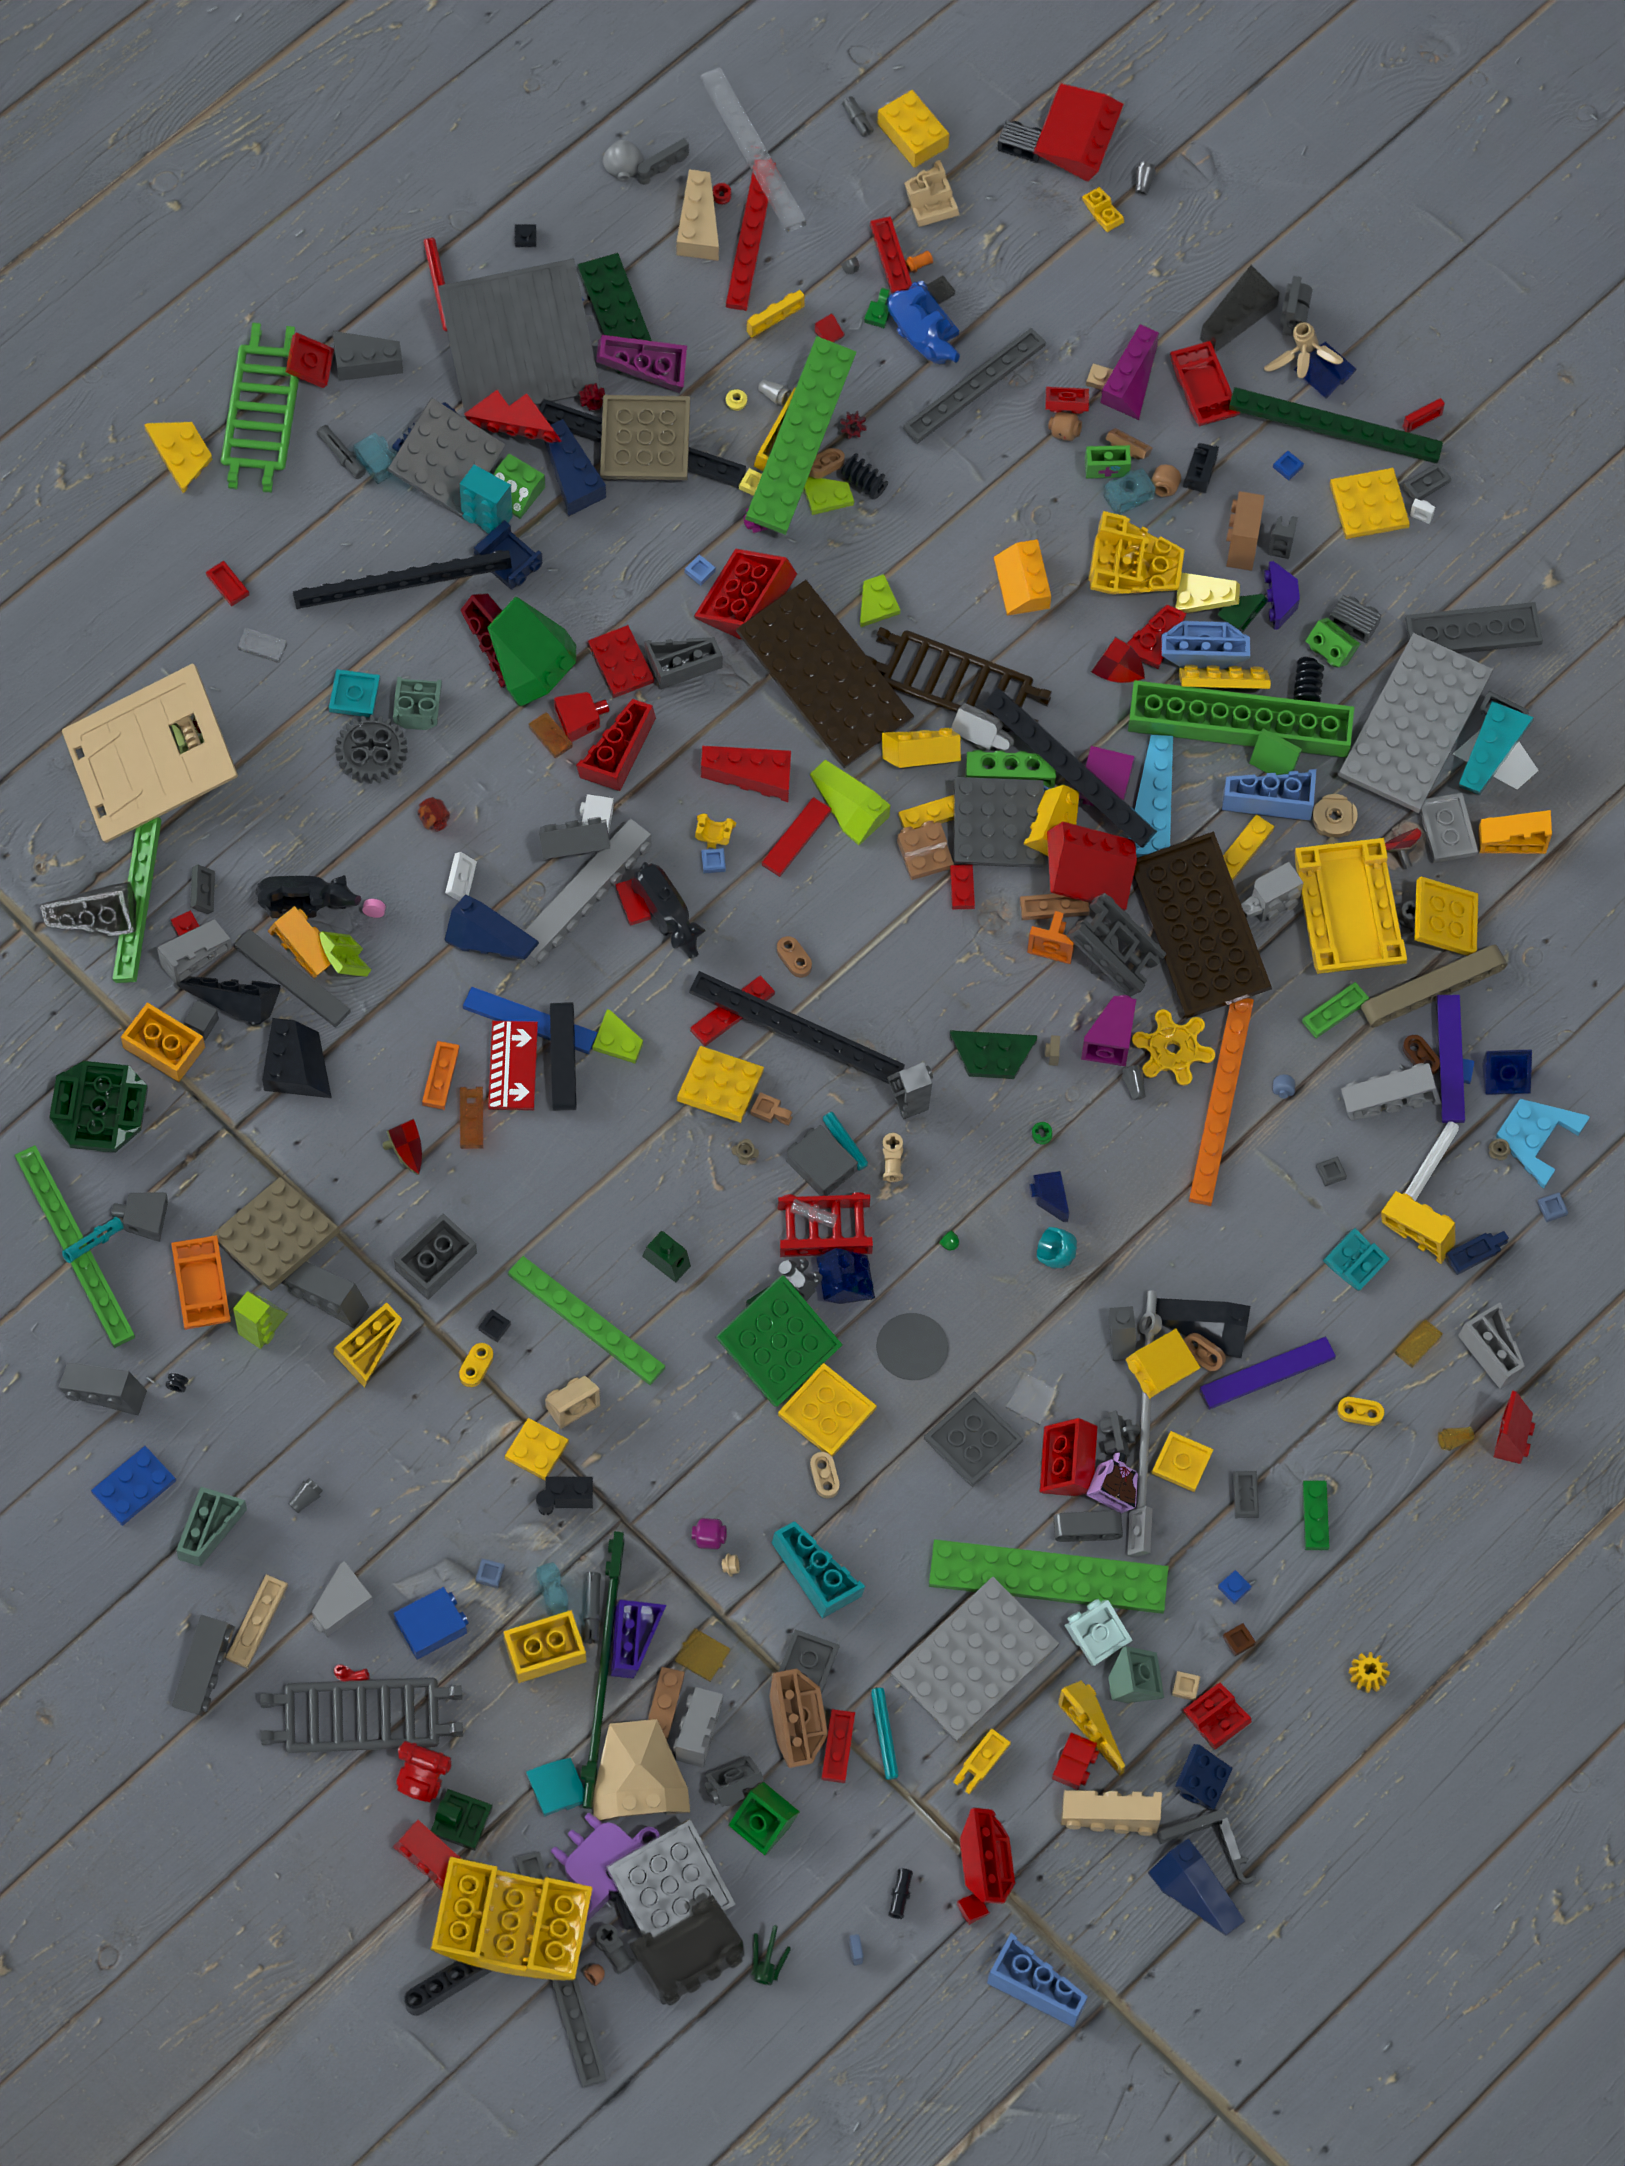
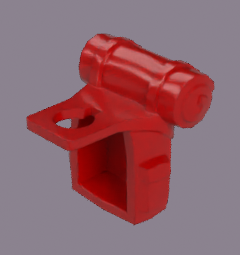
M404 1741L398 1750L399 1759L405 1761V1766L399 1771L396 1782L398 1785L397 1791L413 1799L430 1803L433 1799L437 1798L442 1785L440 1775H446L451 1769V1757L441 1752L438 1753L428 1748H423L416 1743Z

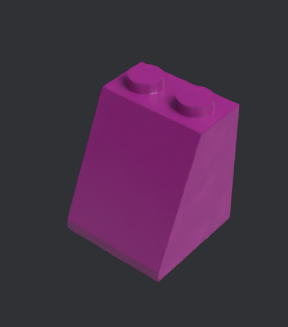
M1091 746L1086 767L1125 801L1136 759L1135 756ZM1079 793V799L1083 800L1082 804L1095 807L1083 794Z
M1128 995L1113 996L1085 1035L1081 1060L1126 1067L1137 999H1133Z

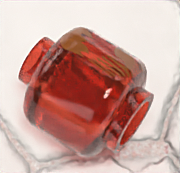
M430 797L419 804L420 808L417 815L425 829H435L438 832L447 827L446 822L450 819V813L441 799Z

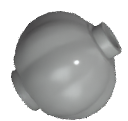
M627 140L616 141L606 150L603 156L605 169L612 176L617 177L619 181L630 180V177L638 173V165L643 162L641 151Z

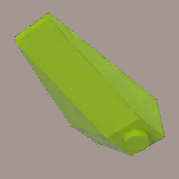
M824 760L810 773V777L820 794L825 798L829 807L832 808L831 812L838 820L840 828L856 844L860 845L890 817L891 805L875 791L829 761Z

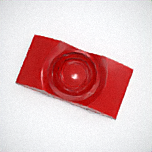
M1211 341L1170 352L1177 381L1183 388L1190 412L1199 426L1240 415V412L1229 409L1232 391Z

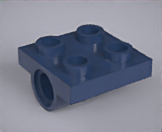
M1193 1744L1175 1787L1181 1790L1179 1794L1185 1800L1201 1804L1208 1810H1215L1233 1768L1200 1744Z

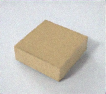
M1177 1671L1172 1696L1195 1701L1201 1676Z

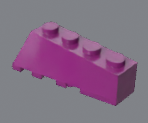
M1141 324L1138 326L1102 389L1101 404L1134 419H1140L1158 345L1159 332Z

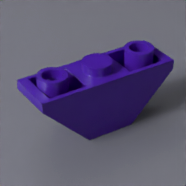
M1269 561L1268 570H1264L1265 583H1269V589L1266 591L1268 602H1271L1269 621H1273L1274 630H1277L1298 609L1300 601L1297 578L1274 561Z

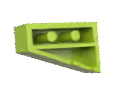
M249 1291L245 1293L233 1308L238 1334L260 1349L264 1344L271 1342L275 1335V1330L288 1315L287 1312L269 1300Z

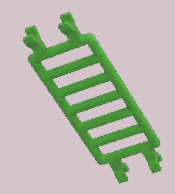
M252 323L250 344L239 346L221 455V463L230 466L227 478L229 489H237L240 467L265 469L262 479L263 492L272 493L274 471H281L286 467L299 378L286 373V367L246 364L245 360L247 353L288 357L292 336L295 334V327L286 326L284 348L259 346L262 336L261 323ZM243 373L291 376L290 385L279 386L242 382ZM240 391L288 395L287 404L239 401ZM237 410L285 414L284 423L236 419ZM234 429L282 432L281 442L233 438ZM240 447L279 451L278 461L230 457L231 448Z

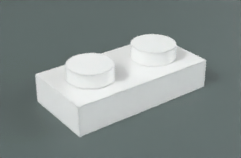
M462 852L455 853L446 894L458 901L465 894L469 896L477 861Z

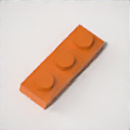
M437 1041L422 1106L445 1110L460 1045Z

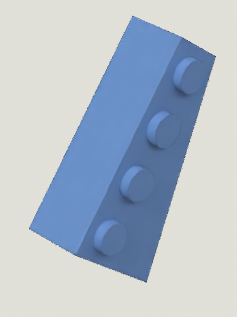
M1011 1933L989 1973L987 1984L1074 2027L1085 2007L1088 1996L1064 1976L1061 1977L1057 1974L1051 1965L1047 1962L1044 1963L1034 1954L1033 1950L1028 1946L1025 1947Z

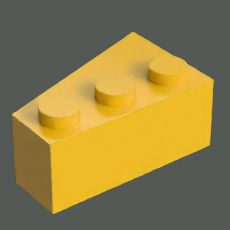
M1395 1191L1381 1211L1383 1224L1404 1239L1409 1236L1419 1243L1418 1249L1423 1252L1425 1249L1429 1250L1437 1256L1435 1261L1440 1264L1445 1260L1446 1253L1451 1251L1455 1245V1222L1447 1215H1440L1434 1212L1430 1206L1419 1204L1408 1194H1401Z

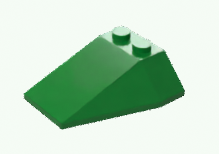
M514 597L487 627L507 690L519 706L549 694L576 664V643L566 629L519 597Z

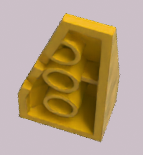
M1082 1680L1064 1687L1060 1692L1058 1705L1088 1740L1098 1743L1096 1749L1100 1751L1101 1755L1119 1775H1122L1125 1764L1096 1698L1095 1690L1089 1684L1085 1685Z

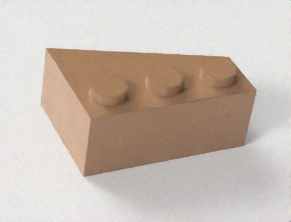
M1239 491L1238 499H1233L1231 512L1235 514L1230 515L1229 527H1233V529L1228 528L1226 541L1230 542L1226 567L1252 571L1265 495Z

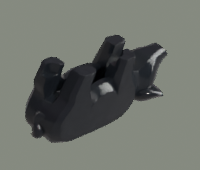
M644 862L640 869L634 873L633 880L631 881L633 891L644 898L648 909L658 920L661 933L664 936L669 935V933L672 934V947L674 949L681 948L689 958L697 957L699 955L697 951V937L706 930L695 922H689L688 908L663 869L656 864Z
M345 875L331 880V883L316 876H273L259 882L255 890L258 904L267 911L271 918L278 919L283 916V909L289 911L294 906L297 910L301 909L308 918H314L317 916V911L327 905L346 909L348 906L359 905L361 901V896L355 895L348 888Z

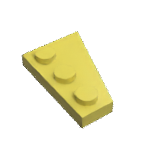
M1181 573L1180 586L1177 590L1176 609L1185 613L1237 605L1239 604L1240 584L1234 580Z

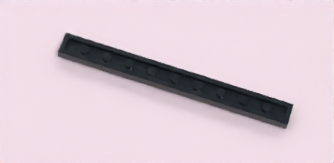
M543 399L539 410L550 425L563 419L572 433L602 442V418ZM689 447V472L739 488V484L746 472L745 465Z
M497 550L486 555L476 554L465 559L456 558L449 562L431 563L428 566L418 568L409 567L406 570L397 572L388 571L385 574L376 576L367 575L355 580L346 579L334 584L325 583L319 587H304L298 591H293L296 609L510 569L512 568L509 550Z
M997 687L983 703L1141 848H1144L1157 833L1155 828L1003 690Z
M701 971L698 972L689 990V993L888 1084L887 1077L903 1070L905 1064Z

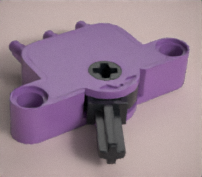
M587 1813L585 1819L595 1830L586 1839L574 1830L569 1831L568 1836L578 1845L569 1857L557 1847H554L551 1853L565 1866L566 1877L569 1882L593 1887L586 1922L611 1899L612 1902H617L624 1928L626 1930L634 1929L637 1926L605 1866L644 1845V1838L648 1836L656 1838L660 1834L653 1827H645L631 1839L614 1823L603 1824L591 1813Z

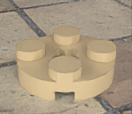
M1329 794L1324 796L1314 806L1312 820L1320 835L1339 838L1351 834L1356 825L1358 814L1356 806L1351 804L1345 796ZM1332 812H1336L1337 816H1341V818L1333 820L1329 816L1332 815Z

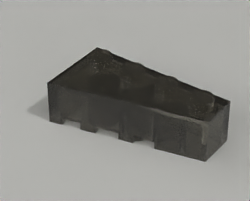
M1250 265L1203 324L1200 340L1203 343L1211 341L1216 353L1278 306L1280 292Z

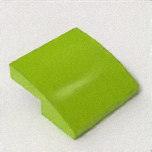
M321 931L319 936L323 950L329 962L339 974L364 977L369 975L371 969L359 957L363 948L351 935Z

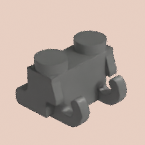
M806 1258L799 1260L802 1264L800 1267H796L797 1264L794 1261H783L779 1266V1271L800 1291L799 1294L807 1301L816 1291L814 1288L821 1282L822 1275L819 1272H814L813 1276L815 1279L810 1280L803 1273L809 1265Z

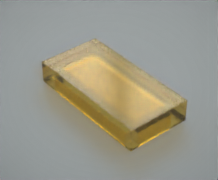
M1424 1319L1396 1349L1395 1354L1413 1368L1442 1337L1443 1333Z

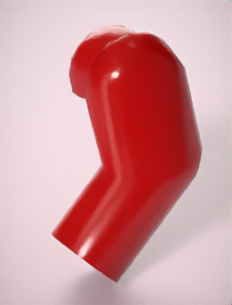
M338 1664L334 1668V1674L340 1681L370 1679V1674L366 1668L356 1672L343 1664Z

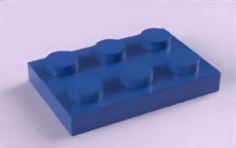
M144 1446L94 1487L91 1492L123 1526L174 1484L176 1478Z

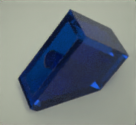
M1061 1171L1034 1175L1033 1183L1029 1184L1031 1197L1036 1199V1204L1062 1222H1068L1069 1208Z

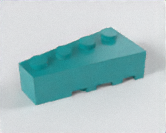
M1492 702L1460 780L1459 787L1480 795L1515 745L1520 741L1528 727L1533 723L1534 717Z
M795 1521L774 1533L772 1545L822 1619L862 1597L865 1585L852 1577L849 1570L844 1566H840L833 1559V1556L827 1550L824 1551L817 1544V1541Z

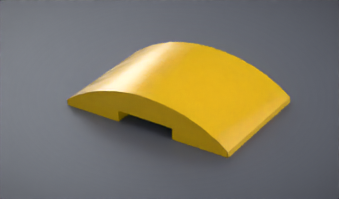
M450 1857L431 1946L432 1951L469 1965L496 1972L538 1979L575 1980L593 1887L545 1877L544 1880L499 1871L496 1866Z

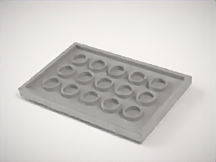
M992 1577L891 1672V1675L957 1742L1059 1646V1643Z

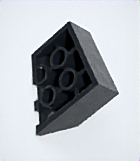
M272 1018L262 1078L264 1091L332 1098L318 1031L295 1020Z

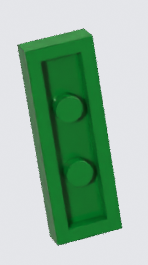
M1303 1481L1305 1550H1329L1327 1481Z

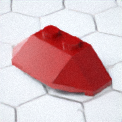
M972 1808L960 1837L965 1886L984 1903L1003 1904L1015 1885L1010 1838L1000 1821L995 1817L996 1814L993 1809Z

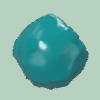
M1049 1227L1044 1231L1039 1240L1036 1257L1042 1264L1052 1269L1065 1268L1076 1258L1077 1239L1066 1230Z

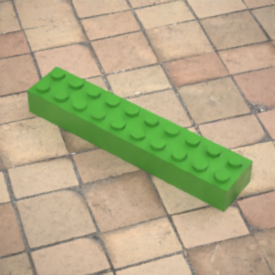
M1134 680L1128 732L1255 747L1260 732L1265 729L1301 748L1302 753L1347 758L1351 746L1354 707Z

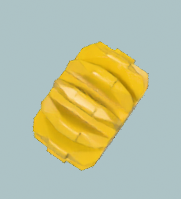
M1369 1652L1367 1658L1363 1653L1359 1654V1660L1353 1659L1351 1663L1353 1667L1349 1668V1674L1353 1675L1350 1679L1351 1683L1358 1682L1356 1687L1358 1690L1362 1686L1366 1687V1693L1370 1692L1371 1687L1376 1692L1379 1691L1380 1685L1385 1686L1387 1683L1385 1678L1390 1675V1672L1385 1670L1388 1667V1663H1380L1382 1656L1378 1655L1375 1659L1372 1652ZM1369 1670H1372V1671H1373V1673H1370L1369 1675H1367V1674L1365 1673V1672H1368Z

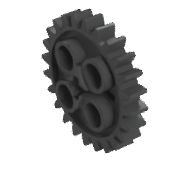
M373 715L370 716V720H366L362 716V722L353 719L354 725L346 724L347 731L340 730L341 737L336 738L338 744L335 746V751L337 752L336 759L339 761L340 768H344L346 775L352 772L353 780L360 776L361 783H363L365 778L369 779L370 784H372L373 778H377V781L381 783L382 776L389 780V773L391 772L396 775V767L403 768L402 761H406L405 753H408V749L406 746L407 740L403 738V730L398 731V724L391 726V719L384 723L382 716L378 720H374ZM359 737L365 738L363 741H357L356 739ZM382 737L387 738L385 741H379L378 739ZM358 757H363V758H365V759L362 760V761H357V760H355V759L358 758ZM380 757L387 758L385 761L378 760Z

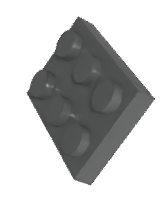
M795 1629L779 1672L798 1669L820 1687L822 1695L840 1645Z

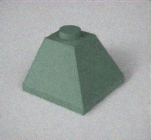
M1128 1646L1123 1647L1108 1677L1112 1700L1133 1703L1164 1698L1157 1652Z

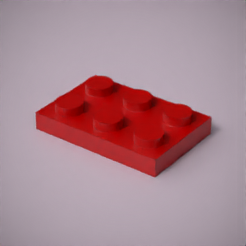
M628 625L588 640V646L613 698L654 683V677Z

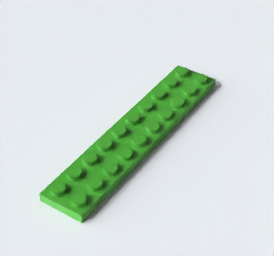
M816 336L745 520L786 535L857 351Z
M934 1539L929 1587L977 1592L987 1581L994 1577L1013 1597L1088 1605L1096 1599L1100 1601L1108 1600L1113 1608L1164 1614L1168 1566Z

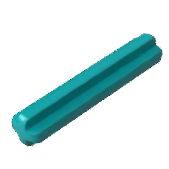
M833 1112L824 1115L823 1121L837 1142L858 1162L857 1170L860 1171L866 1168L868 1161Z

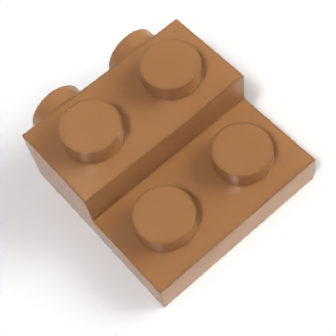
M927 821L922 824L921 828L913 829V827H906L898 834L897 843L911 880L949 870L950 865H954L940 822Z

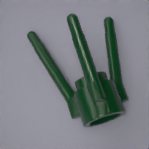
M773 1925L765 1962L761 1961L760 1965H758V1934L754 1933L753 1969L751 1975L754 1976V1981L760 1984L772 1985L773 1980H778L779 1972L791 1950L789 1946L785 1949L774 1969V1964L770 1963L775 1943L777 1925Z

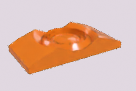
M217 1235L171 1243L184 1329L231 1322Z

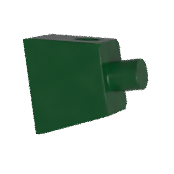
M660 1231L648 1244L642 1255L644 1259L675 1283L691 1267L687 1250L663 1231Z

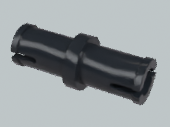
M898 1869L895 1888L891 1891L893 1898L888 1915L894 1919L904 1918L906 1902L911 1894L909 1888L913 1872L909 1869Z

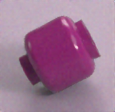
M701 1518L697 1526L692 1527V1540H696L697 1546L701 1549L716 1550L726 1543L727 1527L723 1525L720 1519Z

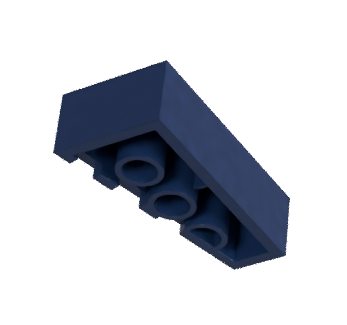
M562 419L551 425L561 439V442L554 441V443H549L545 440L544 442L569 517L605 499L606 484Z

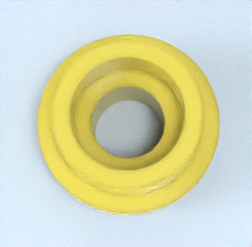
M732 390L726 395V404L730 409L739 411L746 406L747 395L741 390Z

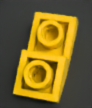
M1100 187L1082 196L1086 207L1106 232L1124 223V217L1112 205L1111 198Z

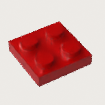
M296 332L292 336L286 373L321 388L326 387L334 348Z
M1046 386L1045 409L1056 413L1062 410H1068L1076 414L1084 413V411L1089 412V389Z

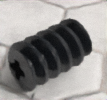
M856 453L846 461L841 469V474H843L846 480L849 479L851 484H856L859 490L863 489V493L869 494L872 500L877 499L888 485V481H883L885 474L882 473L877 477L879 470L876 468L871 472L872 465L870 463L864 467V458L857 462L859 455Z
M1301 657L1297 661L1298 666L1296 668L1297 674L1295 677L1293 699L1320 702L1321 698L1319 695L1322 692L1320 687L1323 684L1321 680L1324 676L1322 673L1324 666L1314 658Z

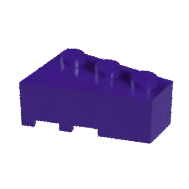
M619 1600L615 1611L610 1676L635 1678L666 1605Z

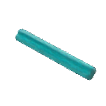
M882 1687L874 1688L871 1694L885 1777L887 1780L897 1779L899 1774L885 1691Z

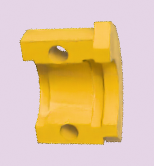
M700 814L697 816L698 824L695 838L699 841L707 842V849L710 847L716 849L717 844L727 845L730 841L732 829L736 827V822L730 818H727L724 822H715L707 814Z

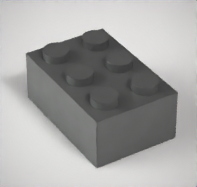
M442 1214L394 1259L395 1270L429 1300L477 1254L476 1243L446 1215Z

